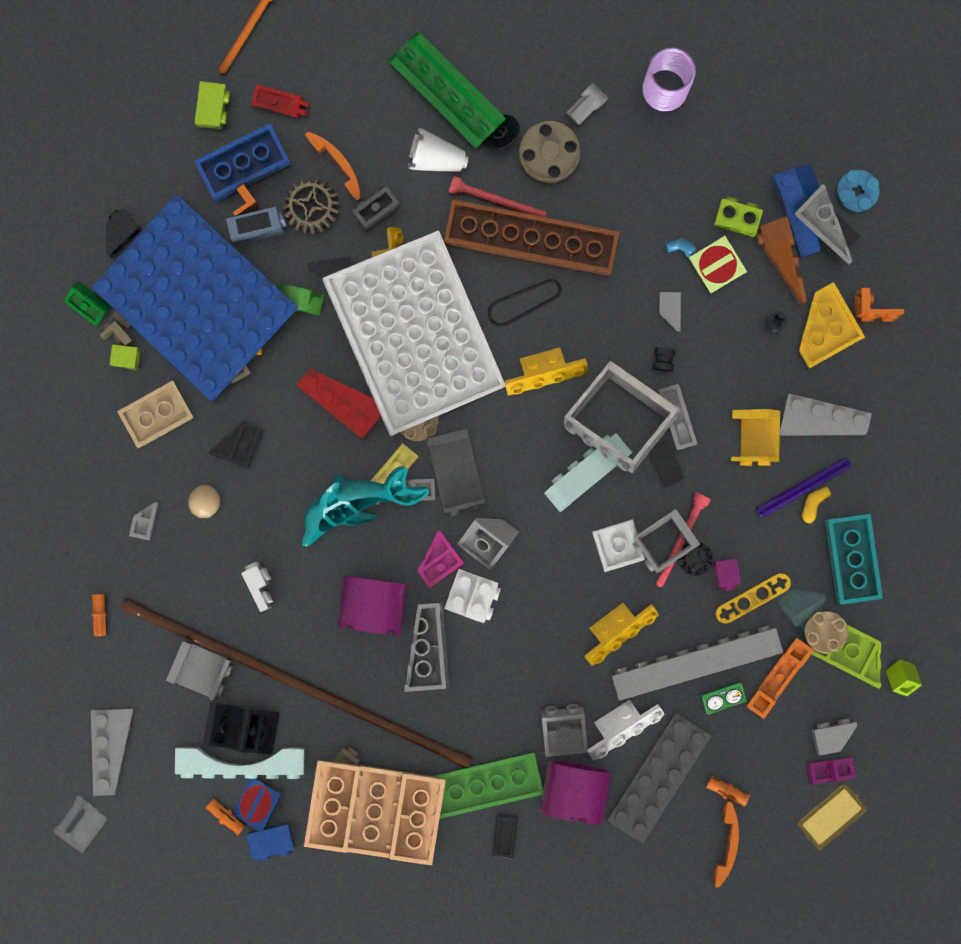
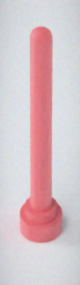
M454 176L451 182L450 193L457 195V193L461 194L463 192L522 213L547 217V212L466 185L465 182L461 181V178Z
M697 492L692 499L694 500L692 504L694 507L686 521L690 530H692L701 510H704L705 506L708 507L711 501L710 498ZM681 533L668 559L682 550L686 540ZM675 562L661 571L656 581L658 587L664 586Z

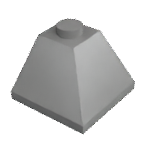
M476 518L457 543V546L491 570L518 535L519 531L503 519Z

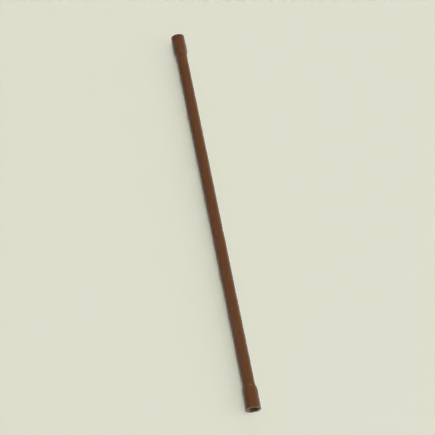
M125 598L120 607L125 612L148 620L447 758L461 767L469 768L473 757L448 748L166 618L137 602Z

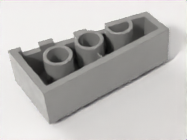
M788 393L785 395L780 416V436H863L868 432L872 413Z
M443 602L419 604L417 607L404 692L447 689L450 687Z

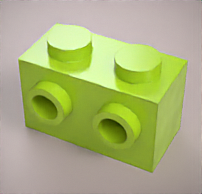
M200 81L195 116L197 127L222 130L223 124L227 123L228 112H225L226 103L229 104L230 91H227L228 88L225 84Z

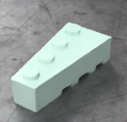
M616 433L612 437L606 435L603 440L627 457L632 453ZM592 447L583 454L585 458L579 463L576 460L567 468L569 472L563 476L560 473L551 481L554 485L544 494L561 512L615 468L617 462L611 458H605L598 449L594 450Z

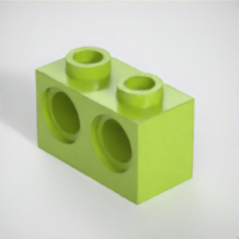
M722 198L713 226L754 237L757 233L763 210L758 209L759 206L753 203H747L746 205L738 203L739 200L736 198ZM723 209H732L734 216L732 218L725 217ZM751 214L754 217V223H746L744 215Z

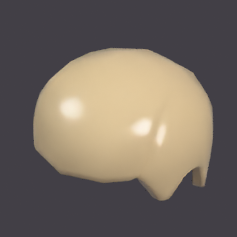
M200 485L189 495L188 507L196 517L210 518L218 511L221 497L217 489L212 486Z

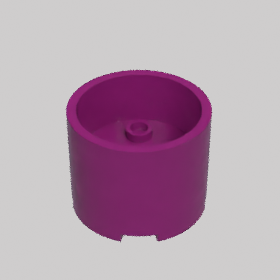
M344 576L337 627L345 628L347 624L350 625V629L357 631L389 634V630H392V634L401 635L408 584Z
M548 761L540 812L546 816L568 821L583 822L584 820V823L603 824L612 772L583 764Z

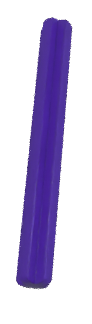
M845 457L756 508L758 515L765 517L851 467L850 461Z

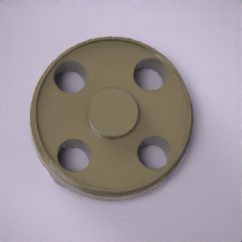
M544 121L537 123L528 129L521 140L519 147L520 162L525 172L533 179L543 183L556 184L568 178L575 171L579 163L580 144L578 138L569 127L560 122ZM547 127L551 130V134L543 136L539 132L540 129ZM572 143L576 146V150L569 153L565 150V145ZM526 152H532L535 158L532 161H526L523 155ZM551 168H556L559 170L560 175L558 177H551L548 171Z

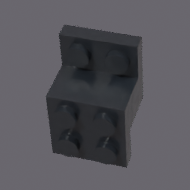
M210 702L203 745L223 747L243 753L272 755L279 712L258 710L242 705Z

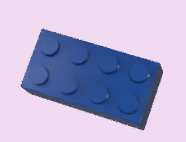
M271 123L194 161L216 203L237 193V188L243 184L247 188L291 166Z

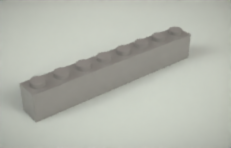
M766 625L757 628L758 632L750 634L749 631L739 633L736 639L729 640V637L716 640L717 644L709 646L708 643L698 645L695 651L689 652L688 649L677 651L676 656L668 658V655L655 658L656 662L648 664L647 661L636 663V668L627 670V667L614 670L615 674L611 675L617 698L619 701L781 654L783 650L777 629Z

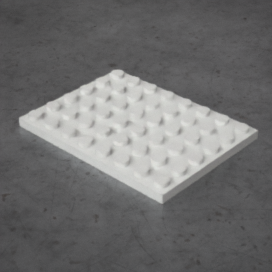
M439 230L322 278L390 436L506 387Z

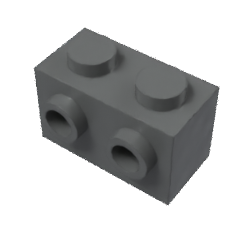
M387 186L383 189L381 187L376 189L371 194L372 197L366 201L362 200L354 206L355 209L352 212L365 231H368L400 207L398 200Z

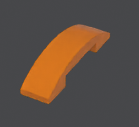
M307 132L305 134L306 138L319 155L327 150L350 179L344 185L356 202L362 201L356 176L346 158L330 142L314 133Z
M796 637L772 667L746 707L764 719L775 705L780 694L814 650Z
M725 800L722 818L724 823L730 824L724 864L716 863L713 885L718 888L726 880L733 867L739 843L737 815L730 800Z

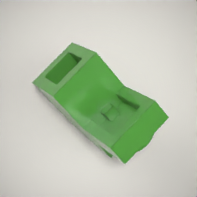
M275 285L298 306L296 310L320 315L323 294L295 286Z

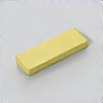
M402 443L371 481L384 484L388 475L395 468L404 466L408 470L419 456Z

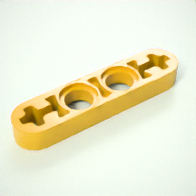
M779 573L720 605L715 611L716 619L725 624L736 620L786 592L791 586L790 578L785 574ZM778 577L785 579L784 588L776 587L773 589L776 593L772 594V590L767 583L770 582L772 586L778 582ZM760 587H764L768 591V596L763 600L759 599L756 595V591ZM743 597L749 600V607L745 610L738 607V601ZM733 602L734 608L739 614L735 615V611L728 614L729 619L720 618L719 615L722 614L721 609H731L730 604Z

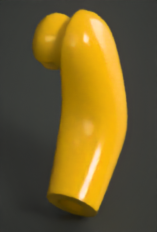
M827 486L807 496L802 512L804 522L808 524L813 523L816 519L818 505L831 496Z

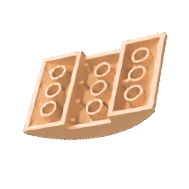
M318 760L304 847L344 853L351 852L385 857L391 860L432 865L446 780L386 768Z

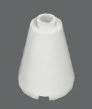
M418 128L420 135L415 134L409 157L413 158L412 164L408 163V169L460 172L462 168H466L468 156H465L466 152L425 129Z

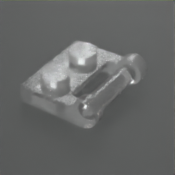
M77 796L74 800L75 804L61 823L56 825L52 831L80 853H84L109 818L89 804L84 798ZM81 808L87 811L73 831L68 834L65 830Z

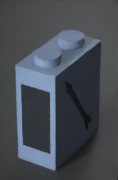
M276 207L226 218L230 238L235 245L284 234L283 228L287 227L285 216Z

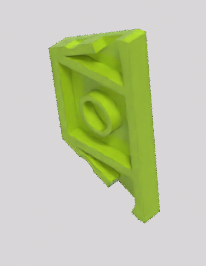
M847 625L848 637L841 649L828 654L813 651L812 655L880 689V641Z

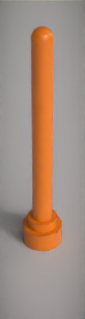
M273 0L259 1L219 67L218 71L220 74L223 75L228 71L269 1L272 2Z

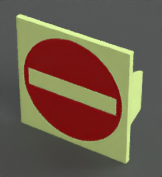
M726 236L689 257L710 293L747 272Z

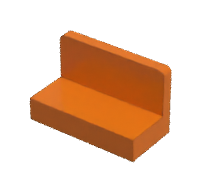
M244 184L237 188V191L246 203L233 212L234 216L255 212L260 208Z

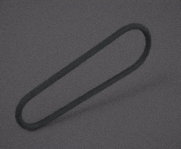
M549 279L498 299L490 304L487 313L488 318L496 326H507L558 298L561 294V285L558 281ZM549 282H553L558 286V293L554 297L506 323H497L491 318V309L499 302Z

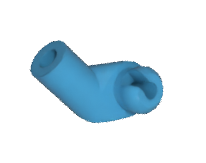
M684 238L665 243L668 253L682 250L688 258L697 253L696 245Z

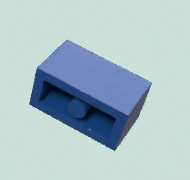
M290 822L264 828L262 833L256 830L246 834L252 860L258 859V862L271 859L270 855L279 854V857L292 854L291 850H294L296 847Z

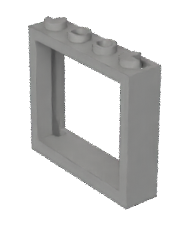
M610 361L566 414L564 426L571 434L576 433L588 446L596 447L602 456L617 462L619 468L633 473L678 417L679 408ZM609 379L666 418L633 460L576 421L578 416Z

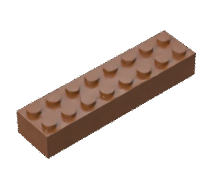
M452 199L444 243L450 246L610 276L619 231Z

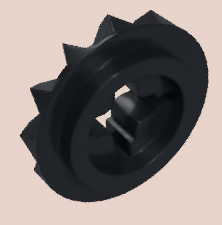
M699 542V546L679 559L681 568L687 574L694 576L702 575L712 566L713 556L710 548ZM700 550L699 558L704 563L697 562L692 567L693 560L687 555H695Z

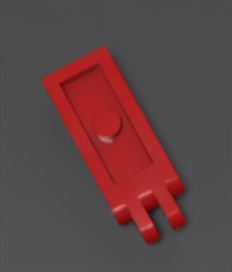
M256 84L251 106L298 118V115L307 116L308 111L300 108L301 106L309 108L310 103L303 101L302 96Z

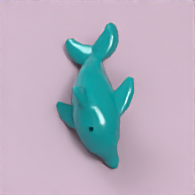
M404 466L395 468L388 475L384 484L369 480L346 481L341 474H337L332 480L331 485L315 498L306 511L302 545L304 547L310 546L333 527L340 525H364L376 519V514L363 512L364 509L385 501H394L406 506L416 504L423 500L430 490L424 486H406L405 480L408 470Z

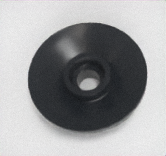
M504 114L503 116L506 120L482 145L492 151L502 150L510 146L516 140L520 131V125L515 117Z

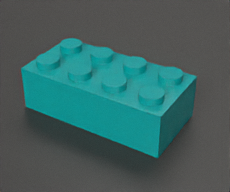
M871 514L825 520L836 603L842 605L883 599Z

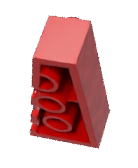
M309 369L296 384L363 440L382 418L374 398L315 370Z

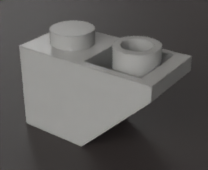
M850 718L837 720L838 724L829 725V722L816 724L817 728H812L816 754L820 756L840 752L857 728V722L850 721Z

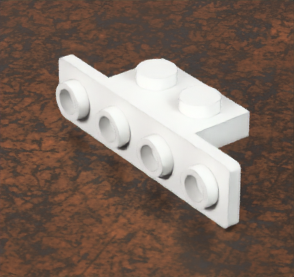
M629 699L594 722L604 739L589 748L587 752L593 761L605 757L613 748L622 746L630 737L639 735L644 728L660 721L661 717L665 715L659 704L640 715Z

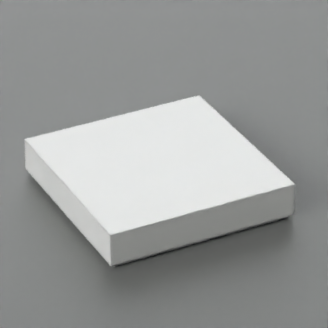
M633 519L592 532L604 572L645 560L644 554H638L632 545L635 542L633 537L638 535Z

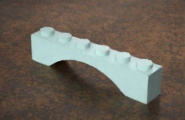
M200 747L175 748V774H181V778H193V774H202V778H215L216 774L223 775V778H236V775H245L247 779H255L257 775H266L267 779H277L279 775H287L288 779H300V775L305 774V748L284 747L278 753L265 760L249 764H235L218 760L207 754Z

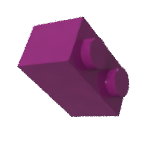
M737 559L712 562L716 587H721L722 591L736 589V585L741 584Z

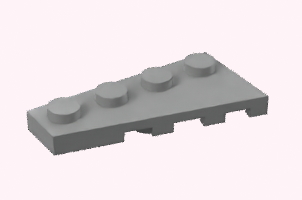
M134 708L91 710L93 796L116 795Z

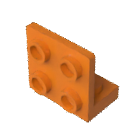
M861 288L855 292V318H861V322H871L877 318H882L883 322H893L904 314V309H870V306L874 304V294L870 293V288Z

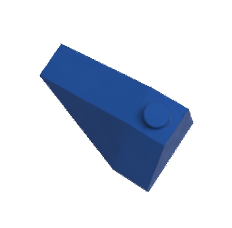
M801 166L774 175L771 181L784 216H788L800 258L821 251L820 238L794 215L819 188L812 166Z

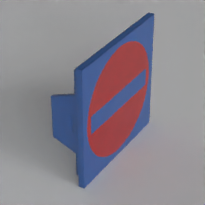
M256 778L249 779L232 814L262 833L281 794Z

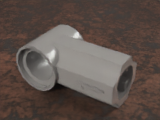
M592 83L566 114L575 124L580 126L609 97Z

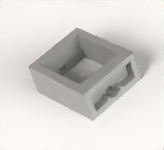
M677 509L633 537L635 542L632 544L638 554L643 553L647 558L644 563L651 572L655 570L656 573H659L700 545ZM669 520H672L689 546L658 566L641 539Z

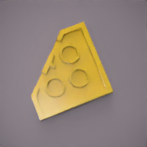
M834 282L815 292L798 350L808 369L865 338Z

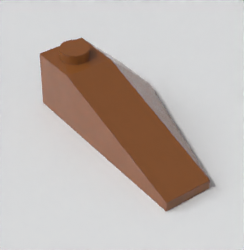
M788 216L760 226L756 233L758 244H762L763 250L799 304L806 303L807 298L802 276L796 272L799 263L798 257L791 249L795 243Z

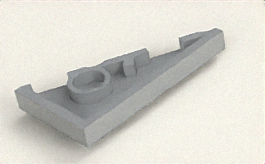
M822 184L794 215L850 265L853 260L827 189Z

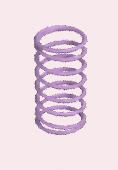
M673 47L660 50L652 57L642 86L646 102L654 109L672 111L680 107L686 100L696 75L695 64L688 53ZM660 70L675 72L681 77L684 87L677 90L662 88L656 83L653 74Z

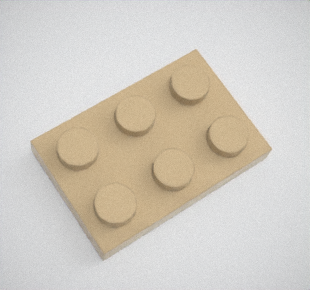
M174 381L165 384L117 411L138 449L194 418Z

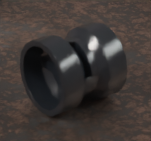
M655 348L654 355L657 360L653 362L652 369L673 372L674 364L671 361L675 357L676 350Z

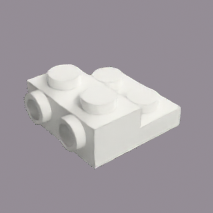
M258 562L244 567L246 571L241 574L260 612L272 608L270 603L273 600L268 590H263L264 587L270 585L268 580L271 577L268 570L262 568Z
M458 569L444 609L485 623V620L490 621L494 608L490 607L492 600H497L501 588L497 587L499 583Z

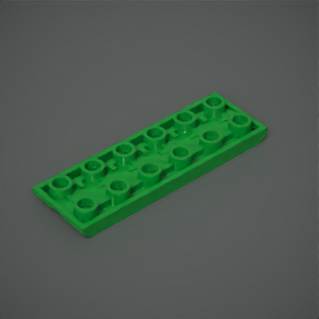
M418 31L387 60L475 149L506 120Z

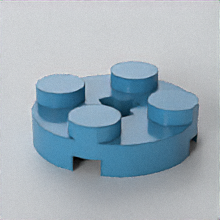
M864 170L849 171L839 180L836 188V194L842 207L854 213L863 212L871 208L877 202L880 192L878 180L871 173ZM857 186H860L863 194H859L858 197L855 196V192L852 191L853 187L857 188Z

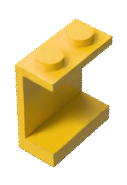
M772 409L733 410L732 418L741 419L740 457H731V461L740 462L739 466H752V462H758V466H771V462H779L780 411Z

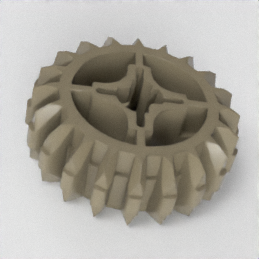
M307 177V183L305 184L301 178L299 179L300 186L298 187L295 183H292V187L295 190H286L287 194L291 197H283V201L289 204L282 206L283 210H289L284 214L285 218L292 217L288 223L290 225L296 223L295 230L297 231L303 226L302 232L304 234L307 233L308 228H310L311 234H315L316 227H318L320 232H323V224L330 228L331 226L327 221L335 222L336 218L332 214H339V210L333 207L340 205L339 201H333L338 197L337 193L330 194L334 190L333 186L326 188L327 181L325 180L319 185L320 179L318 177L315 178L314 183H312L311 177ZM312 189L307 198L296 199L303 191ZM318 191L327 197L328 206L317 201ZM314 200V204L317 206L312 207L311 210L308 211V207L305 205L310 204L311 201ZM294 205L305 210L304 220L297 217ZM326 212L321 219L310 222L315 213Z

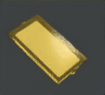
M844 783L802 818L797 825L806 834V839H810L821 851L868 810L860 802L858 795H854Z

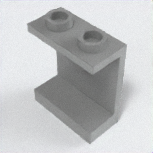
M185 640L182 641L166 681L173 684L177 683L210 697V700H215L216 697L220 698L225 686L222 683L224 678H229L233 666L230 665L232 660Z

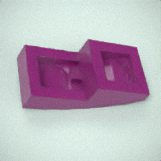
M853 757L807 763L809 782L812 785L856 778Z

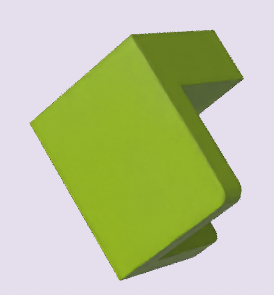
M112 345L111 366L138 370L139 348Z
M900 659L886 670L893 692L909 696L922 686L916 666L910 662Z

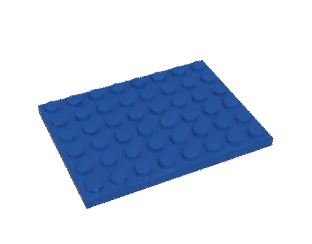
M177 193L92 286L109 305L210 401L215 400L298 308L296 304Z

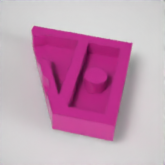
M439 530L417 572L428 587L431 588L464 564V562Z

